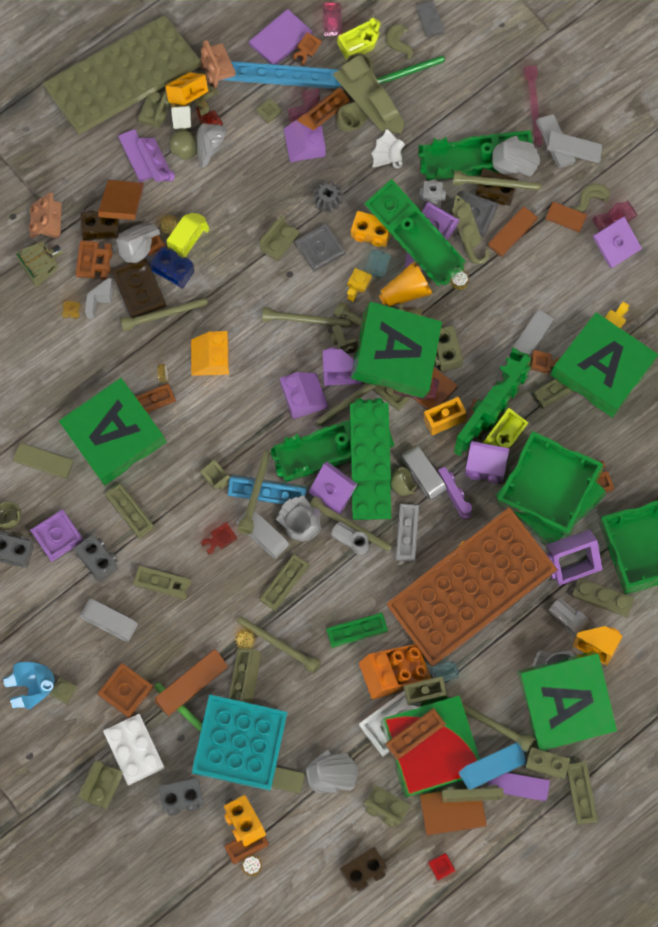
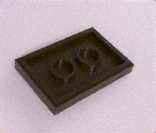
M146 257L138 263H129L111 270L132 318L143 316L166 306V302Z

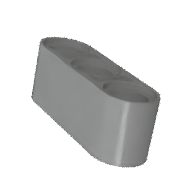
M418 445L400 455L402 462L429 500L447 490L443 480Z
M254 511L252 518L254 529L252 534L247 535L272 558L276 559L289 546V543ZM246 512L236 521L237 524L245 517Z
M93 599L88 600L79 615L86 622L126 642H129L138 626V623Z

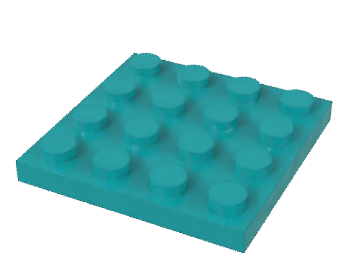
M209 694L191 774L271 791L288 712Z

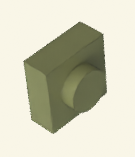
M270 98L256 109L257 113L268 124L282 114V110Z
M59 677L49 694L67 705L76 692L77 686Z

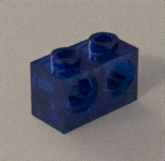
M163 246L150 263L152 272L181 289L185 287L195 273L194 264L190 259L182 258L174 250L166 249ZM165 260H169V261H170V262L167 263V264H163V263H162V262L165 261ZM180 269L185 270L183 273L177 272Z

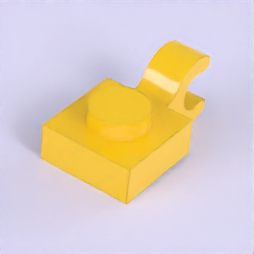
M355 268L347 283V286L350 287L347 292V299L354 302L359 291L365 293L372 275Z
M623 301L616 313L610 310L605 318L621 329L626 323V319L623 316L628 312L630 305Z

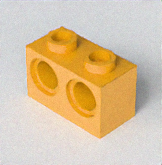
M188 72L167 84L168 102L186 105L207 93L206 76L204 74Z
M357 211L351 228V238L358 242L371 243L376 247H387L391 233L375 215ZM359 227H366L365 230H360V229H358V228H359ZM382 231L384 234L378 235L376 232Z
M246 795L224 806L226 814L223 816L229 826L233 824L235 830L232 832L237 842L241 840L244 846H247L266 835ZM237 812H242V814L235 816ZM251 827L249 831L244 832L246 828Z

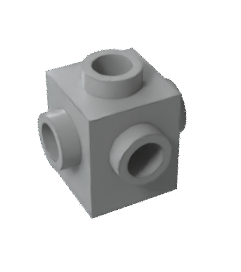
M436 180L424 181V188H420L419 199H423V208L429 202L441 209V200H445L446 189H442L443 182Z

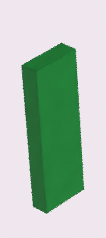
M382 612L326 628L331 648L387 633L388 628Z

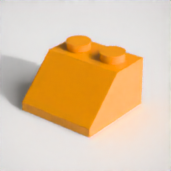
M211 331L191 339L192 376L229 375L228 331Z
M598 627L578 632L573 647L583 653L597 652L600 662L608 666L620 645L623 635L613 627Z

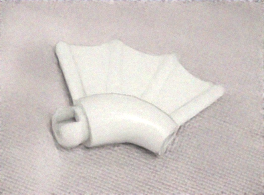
M386 129L384 135L376 140V148L371 153L374 158L372 167L375 168L391 163L394 168L398 169L403 164L401 150L405 144L401 140H397Z

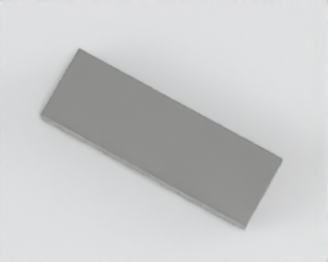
M554 114L537 119L536 123L546 144L548 143L550 131L563 134ZM550 150L558 168L572 165L576 161L573 156Z
M550 131L547 150L599 163L601 160L602 144Z
M538 309L513 347L523 353H527L530 357L555 318Z
M400 504L396 561L415 562L419 505Z

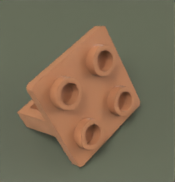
M208 40L204 41L203 48H201V68L206 72L207 82L217 88L219 80L234 77L236 72L222 43L210 46Z
M51 192L37 200L30 207L31 220L29 230L31 238H35L39 234L56 239L60 237L62 203L54 201L53 193Z

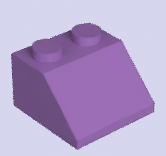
M296 120L284 128L290 162L326 156L321 125L313 131Z
M328 348L323 350L324 386L362 384L361 381L350 379L354 359L342 349Z
M296 372L280 378V387L292 419L328 408L316 373Z
M471 441L465 476H469L473 480H488V482L493 484L503 483L509 448Z

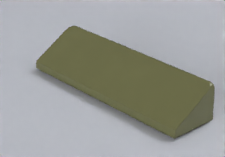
M237 649L228 699L253 703L261 658L259 651L255 649Z

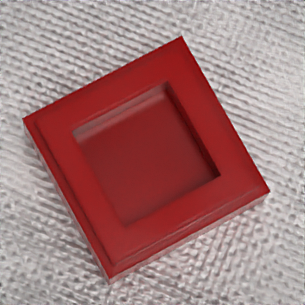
M446 853L428 862L437 881L456 872Z

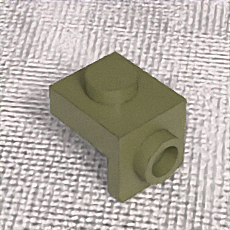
M340 325L332 327L330 337L333 345H337V348L342 349L345 353H351L358 348L356 338L345 341Z
M215 459L199 471L213 489L219 488L221 490L229 483L227 481L230 478L229 474H226Z

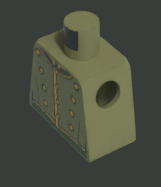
M43 242L15 253L17 261L36 287L58 269L55 258L63 254L58 244L48 250Z

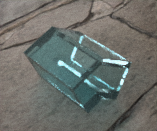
M371 250L365 271L377 278L383 277L391 255L382 250Z
M454 661L430 667L432 678L443 676L444 681L459 678L458 669ZM453 668L452 670H448V671H445V672H441V673L435 674V672H439V671H443V670H447V669Z

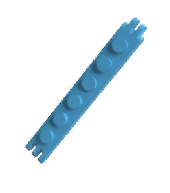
M231 61L236 72L235 76L223 79L227 81L330 89L341 87L344 89L333 76V73L339 71L337 69Z

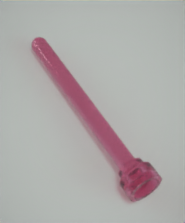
M529 65L524 67L523 72L529 84L536 147H541V131L536 123L539 118L535 82L538 76V67Z

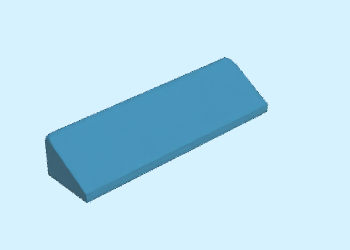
M231 475L228 496L250 499L256 478ZM263 479L258 500L284 504L289 499L302 495L305 497L307 486Z
M517 742L467 765L459 774L468 789L471 790L526 764L524 750L521 749Z

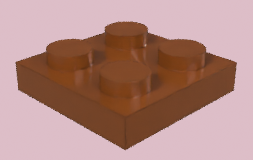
M122 663L97 694L127 718H130L154 687Z

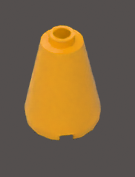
M415 261L381 289L382 294L379 297L383 305L388 304L391 307L427 297L433 293Z

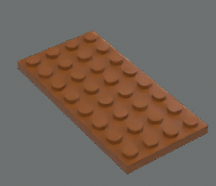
M509 507L386 603V605L431 666L434 667L558 571V569Z

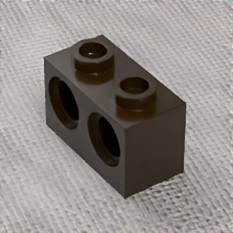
M484 168L480 176L518 181L516 178ZM478 184L476 196L495 201L500 205L511 206L517 188L502 186L486 188L484 185ZM502 190H507L509 192L503 193Z
M93 210L81 212V234L83 240L118 238L120 219L99 217L98 212ZM107 222H113L111 225H106ZM89 223H95L93 226H88Z
M375 847L340 868V873L352 892L356 890L358 892L363 891L369 886V882L374 879L376 882L386 876L385 872L388 871V867ZM372 861L379 864V868L375 871L368 868V864ZM358 872L362 875V878L356 882L350 876L352 873Z

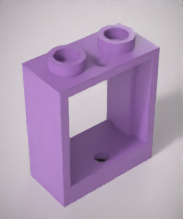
M590 529L546 545L548 552L546 554L558 569L550 577L552 580L555 579L559 586L603 570L598 542ZM586 548L587 560L563 569L560 568L559 557Z

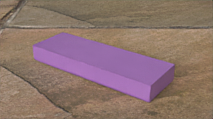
M133 129L118 135L139 182L153 178L137 144L139 136L136 130Z
M505 773L488 781L487 786L498 785V788H503L504 794L547 801L550 780Z

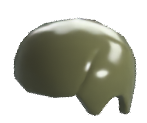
M178 131L171 137L169 147L174 155H178L183 160H186L197 153V140L188 131Z
M404 467L395 469L390 482L396 494L401 496L414 494L415 491L413 490L416 488V485L413 484L410 471Z
M4 501L0 504V529L2 530L13 529L20 522L22 516L21 509L12 501Z

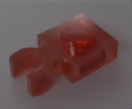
M196 107L201 125L219 124L223 126L222 120L215 110H209L207 114L201 115V110Z
M226 522L210 532L213 538L202 540L201 545L202 547L206 544L211 545V548L206 550L207 554L210 555L217 546L222 550L238 539Z

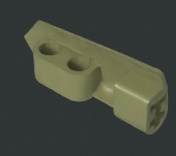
M362 55L350 60L342 66L341 70L333 73L336 80L381 132H385L388 129L391 133H402L405 124L404 120Z

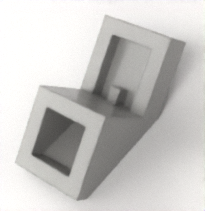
M106 279L87 294L85 307L87 319H95L97 302L112 303L114 287L112 279Z

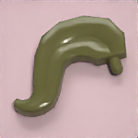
M400 24L393 25L387 32V43L395 51L407 54V59L409 60L413 55V50L409 45L400 41L403 32H408L409 29L403 28V25Z
M209 86L207 93L193 100L194 104L201 109V115L209 112L210 107L206 100L213 97L214 94L219 95L217 88Z
M601 184L588 185L581 193L580 206L574 207V210L579 212L586 211L591 198L604 199V202L608 203L610 190Z

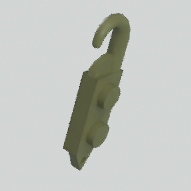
M456 195L454 207L451 209L454 217L460 221L457 227L467 256L472 263L483 264L489 258V249L485 250L483 258L479 259L475 256L473 248L479 245L481 237L470 204Z

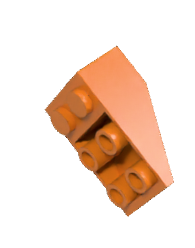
M416 644L371 653L359 662L372 699L403 691L404 685L432 679L423 655Z

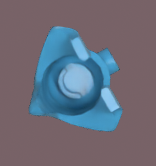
M34 662L16 663L13 665V673L3 677L5 687L26 686L29 689L27 696L21 695L10 698L12 708L23 707L31 709L51 692L55 682L54 674L50 668Z

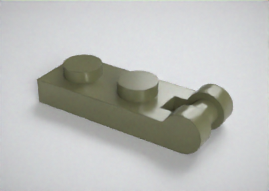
M139 566L133 584L139 588L186 600L188 595L186 593L187 588L190 587L192 581L187 578ZM175 583L180 585L179 590L174 589Z

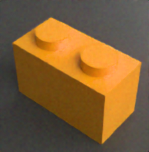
M456 397L424 411L423 420L431 436L465 422L467 412L460 398Z

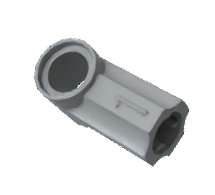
M340 521L333 528L331 537L350 547L356 554H364L368 551L369 542L365 533L357 532ZM359 540L365 542L362 546L355 545Z
M561 598L549 609V612L562 622L565 629L574 637H576L578 632H582L590 623L589 619L582 612L575 611Z

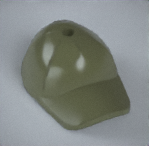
M354 102L344 105L339 109L335 122L341 131L351 132L359 129L369 117Z

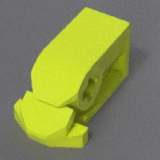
M371 18L370 21L338 36L337 44L346 60L354 53L366 54L374 49L380 34L378 32L381 26L379 20Z
M190 213L183 216L167 239L168 251L185 259L203 231L209 232V226L205 217L198 213Z
M508 408L482 443L510 448L529 422Z

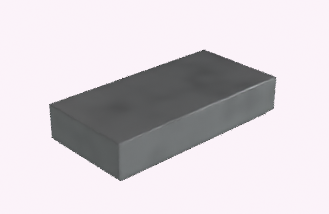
M434 1L416 5L426 37L429 38L443 34L444 28Z

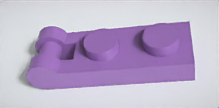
M140 138L137 144L156 182L163 180L173 181L175 174L169 169L155 138Z
M446 467L439 469L438 474L446 485V492L462 519H469L472 506L464 501V493L460 487H456L453 473L451 471L448 472Z

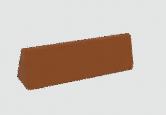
M338 87L299 117L297 121L314 131L337 113L342 106L348 104L350 99L343 89Z
M214 649L157 695L155 703L169 717L224 672L228 665L217 650Z

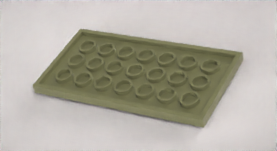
M163 15L42 84L76 133L80 135L188 72L202 66V64L169 19Z

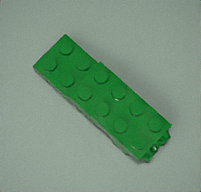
M531 130L490 134L489 136H472L458 142H448L447 137L440 140L434 138L430 145H418L420 174L426 176V181L454 178L455 171H462L467 176L481 175L483 168L499 173L493 167L492 162L495 147L514 136H517L519 141L533 144Z
M393 179L388 181L364 203L438 287L441 284L448 285L452 277L454 278L457 273H461L465 269L463 265L466 261Z
M514 347L512 348L510 358L506 357L508 364L499 368L503 372L504 380L497 381V385L492 387L484 400L478 399L472 409L474 414L457 436L454 449L455 454L461 456L464 451L468 452L472 439L474 437L477 438L482 429L487 432L490 427H495L499 420V414L507 410L510 398L514 399L516 397L520 384L524 385L529 378L531 358L527 353H523Z
M375 398L374 400L355 399L354 404H350L349 417L351 480L357 483L352 493V520L391 519L389 403H384L382 398Z
M344 421L338 425L334 424L321 430L318 429L304 437H300L298 434L290 438L285 437L283 443L274 445L270 449V455L274 459L277 476L283 477L285 482H289L320 472L323 464L326 462L334 467L351 463L350 421ZM390 433V448L394 447V441Z

